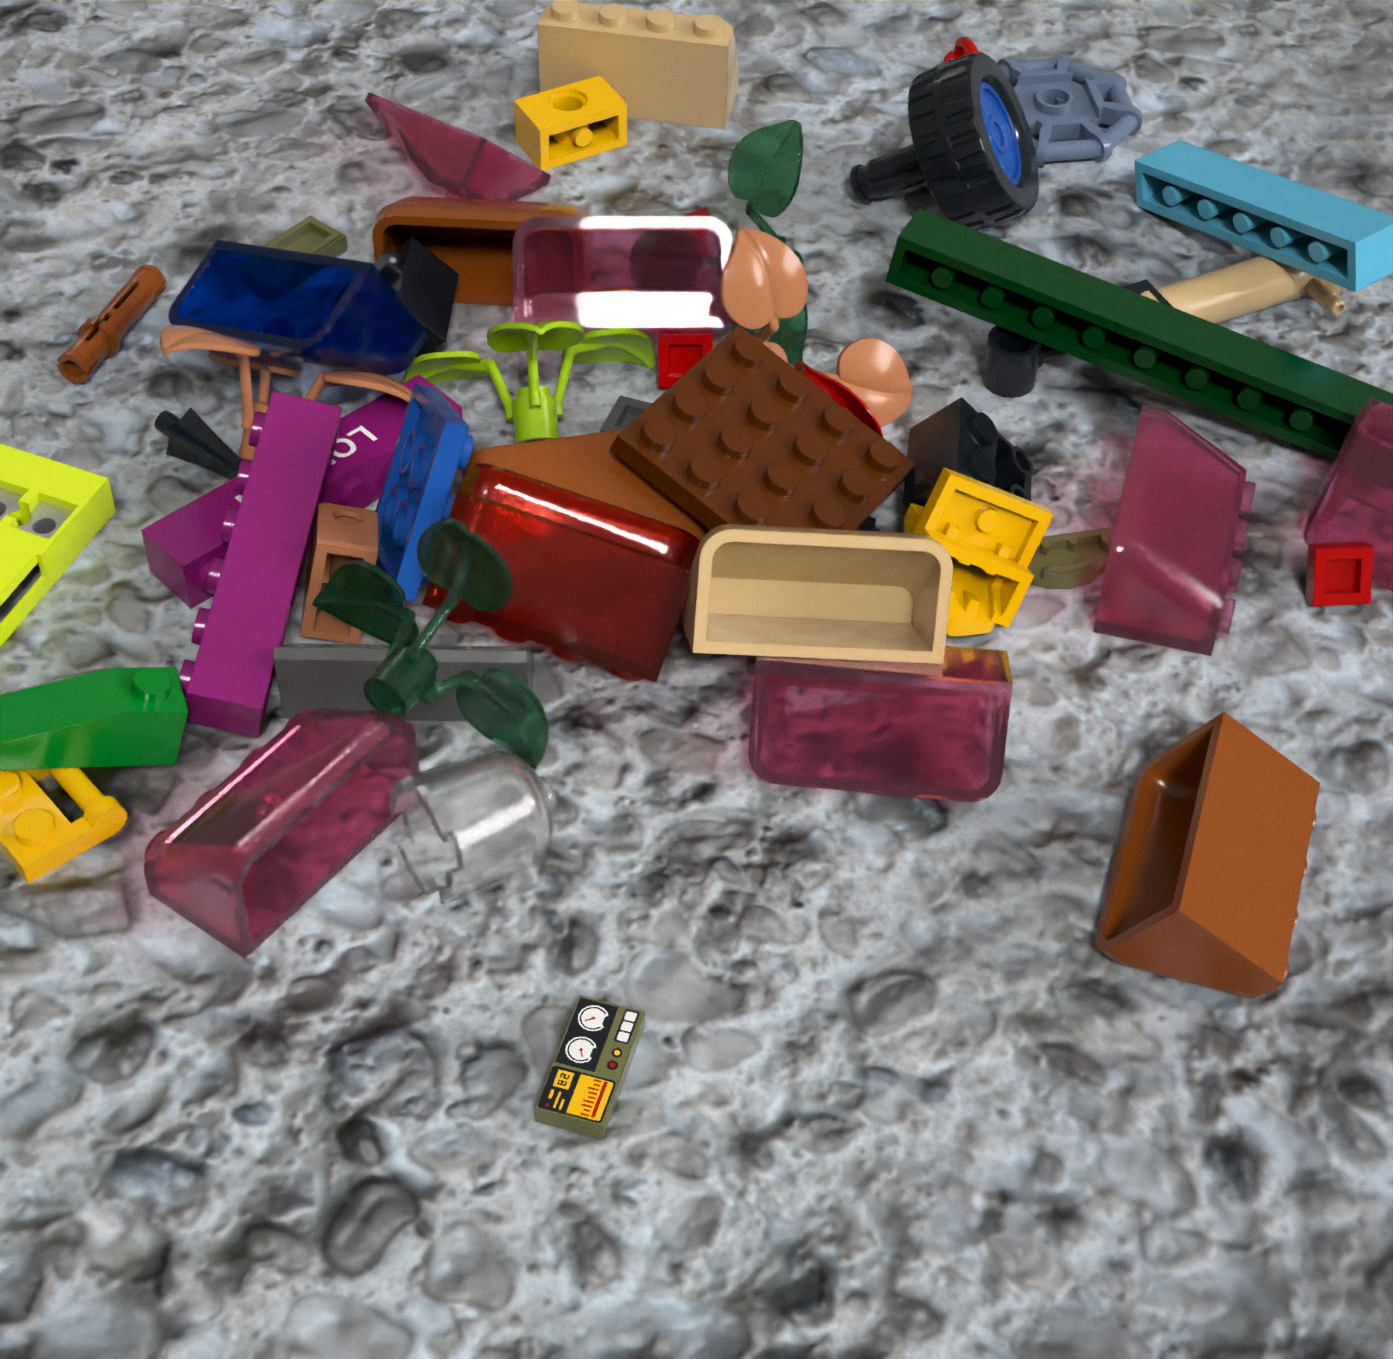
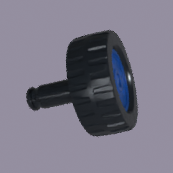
M973 52L946 61L919 73L911 83L908 94V117L913 144L871 159L866 165H855L849 173V181L855 197L865 204L872 202L875 197L884 198L926 182L937 205L948 220L977 231L1027 214L1035 206L1039 192L1036 152L1022 106L1001 67L990 56L980 52Z

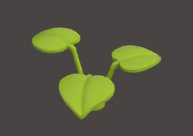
M548 320L539 321L535 324L531 322H506L497 324L488 330L487 344L492 350L500 353L527 351L529 386L518 389L516 391L517 398L513 401L498 369V363L493 359H481L478 353L472 351H446L420 355L408 364L401 384L417 375H421L431 384L449 380L491 376L505 408L506 421H513L515 444L559 438L558 418L564 417L563 401L573 362H628L653 370L655 363L654 346L651 339L644 332L632 328L602 329L583 334L582 326L570 321ZM562 349L563 361L554 397L550 396V389L548 387L539 385L537 350Z

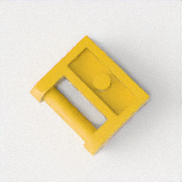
M80 768L0 770V851L28 884L113 836L125 825L127 820L126 810L114 797L104 796ZM52 775L84 812L83 817L70 823L36 782Z

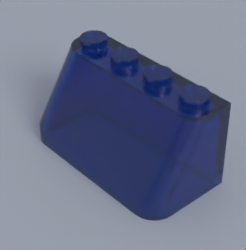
M223 240L215 241L171 305L168 313V319L172 325L198 327L248 342L260 347L261 355L350 371L374 373L382 376L405 371L412 364L428 337L373 263Z

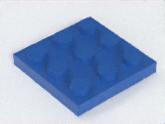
M414 383L375 510L378 513V556L375 568L392 597L412 602L416 600L420 584L427 586L433 576L437 556L436 551L432 550L438 527L445 529L451 519L455 501L454 493L450 492L456 469L463 471L466 468L473 446V436L468 434L470 427L438 389Z

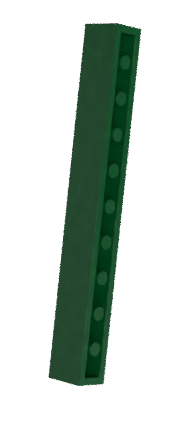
M920 208L899 234L885 282L1393 483V393Z

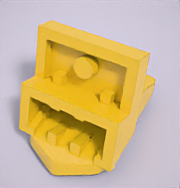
M944 467L925 507L914 503L910 504L904 516V533L929 535L938 540L951 556L953 577L946 638L986 635L994 629L996 624L1009 628L1034 578L1028 566L1054 515L1047 507Z

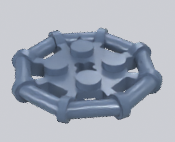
M1061 53L1059 58L1017 61L1012 57H1007L999 60L997 63L1006 74L1011 85L1014 86L1013 89L1022 106L1031 132L1037 164L1043 167L1046 162L1079 159H1092L1097 163L1105 161L1111 157L1112 150L1122 140L1140 130L1143 115L1138 108L1133 106L1126 91V79L1118 73L1106 74L1071 60V54ZM1100 123L1110 125L1104 132L1098 127Z

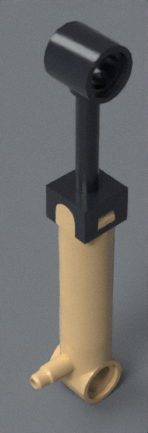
M1263 255L1157 288L1147 279L1122 286V288L1214 324L1301 297L1315 300L1323 309H1327L1333 315H1338L1345 309V302L1339 297L1342 286ZM994 326L988 334L982 382L990 392L998 396L1008 398L1022 397L1030 393L1035 387L1037 369L1042 366L1043 361L1065 355L1066 353L999 326Z

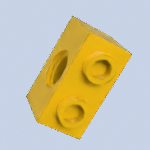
M601 75L514 100L516 142L540 171L627 146V104Z

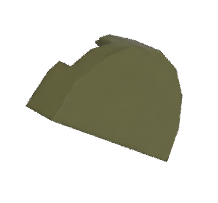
M1110 527L1044 536L1028 566V569L1034 575L1031 585L1045 589H1073L1091 583L1104 572L1110 558L1113 543Z

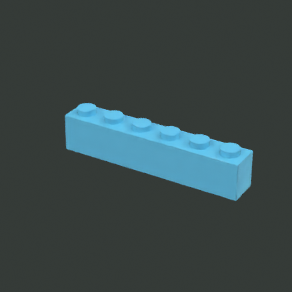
M1180 140L1134 160L1137 206L1354 292L1393 273V216Z

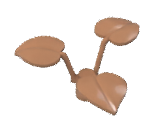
M739 228L736 231L734 244L720 279L719 292L722 308L730 320L745 329L755 330L766 326L761 332H754L752 336L758 338L766 347L788 363L786 353L782 347L776 343L767 342V339L777 332L779 328L778 318L794 317L804 308L808 295L806 272L795 253L776 237L756 229ZM861 338L848 344L841 351L837 359V374L815 370L838 381L855 393L874 414L880 427L888 425L899 418L912 401L913 386L901 356L891 345L880 339Z
M168 325L164 327L160 336V347L163 356L189 349L209 350V359L217 363L230 365L234 371L239 369L243 406L241 423L243 434L239 456L253 460L256 447L249 445L251 426L256 411L267 412L271 372L299 377L302 370L301 366L280 357L260 355V347L210 330L186 325ZM250 369L258 370L260 375L258 401H254V406ZM333 370V372H323L317 376L305 399L316 401L320 392L326 387L351 385L386 392L409 403L412 390L386 376L367 372Z

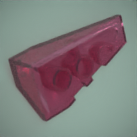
M368 92L365 102L426 179L446 190L444 198L516 201L548 185L551 179L550 174L483 137Z

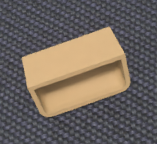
M555 0L543 10L537 24L540 92L601 75L627 104V118L717 129L727 128L738 92L739 68L733 28L721 17L714 14L700 16L678 14L668 9L643 10L626 8L624 5L617 3L605 5L578 2L577 0Z
M724 524L706 533L698 546L683 588L681 623L692 653L944 664L953 563L950 554L935 538L925 534Z

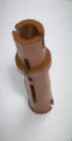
M146 264L137 268L130 280L116 293L106 307L96 317L88 318L80 326L78 338L57 359V362H59L57 365L58 370L67 380L78 384L84 383L103 359L111 358L120 349L121 338L136 323L151 303L166 289L164 285L166 279L157 268Z

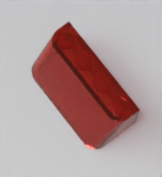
M477 463L470 466L456 493L422 605L434 608L440 617L451 622L468 623L473 621L491 627L496 635L508 641L524 643L530 640L551 647V651L555 655L568 661L583 662L587 659L608 666L614 675L625 680L641 681L644 678L657 682L688 595L690 568L700 541L693 534L677 526L499 466Z

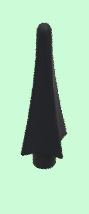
M189 408L181 418L168 410L158 415L155 421V428L169 437L167 455L193 463L229 479L237 477L242 459L210 429L192 408Z

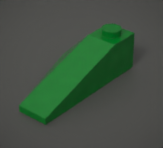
M177 668L94 669L0 693V770L176 765L188 714Z

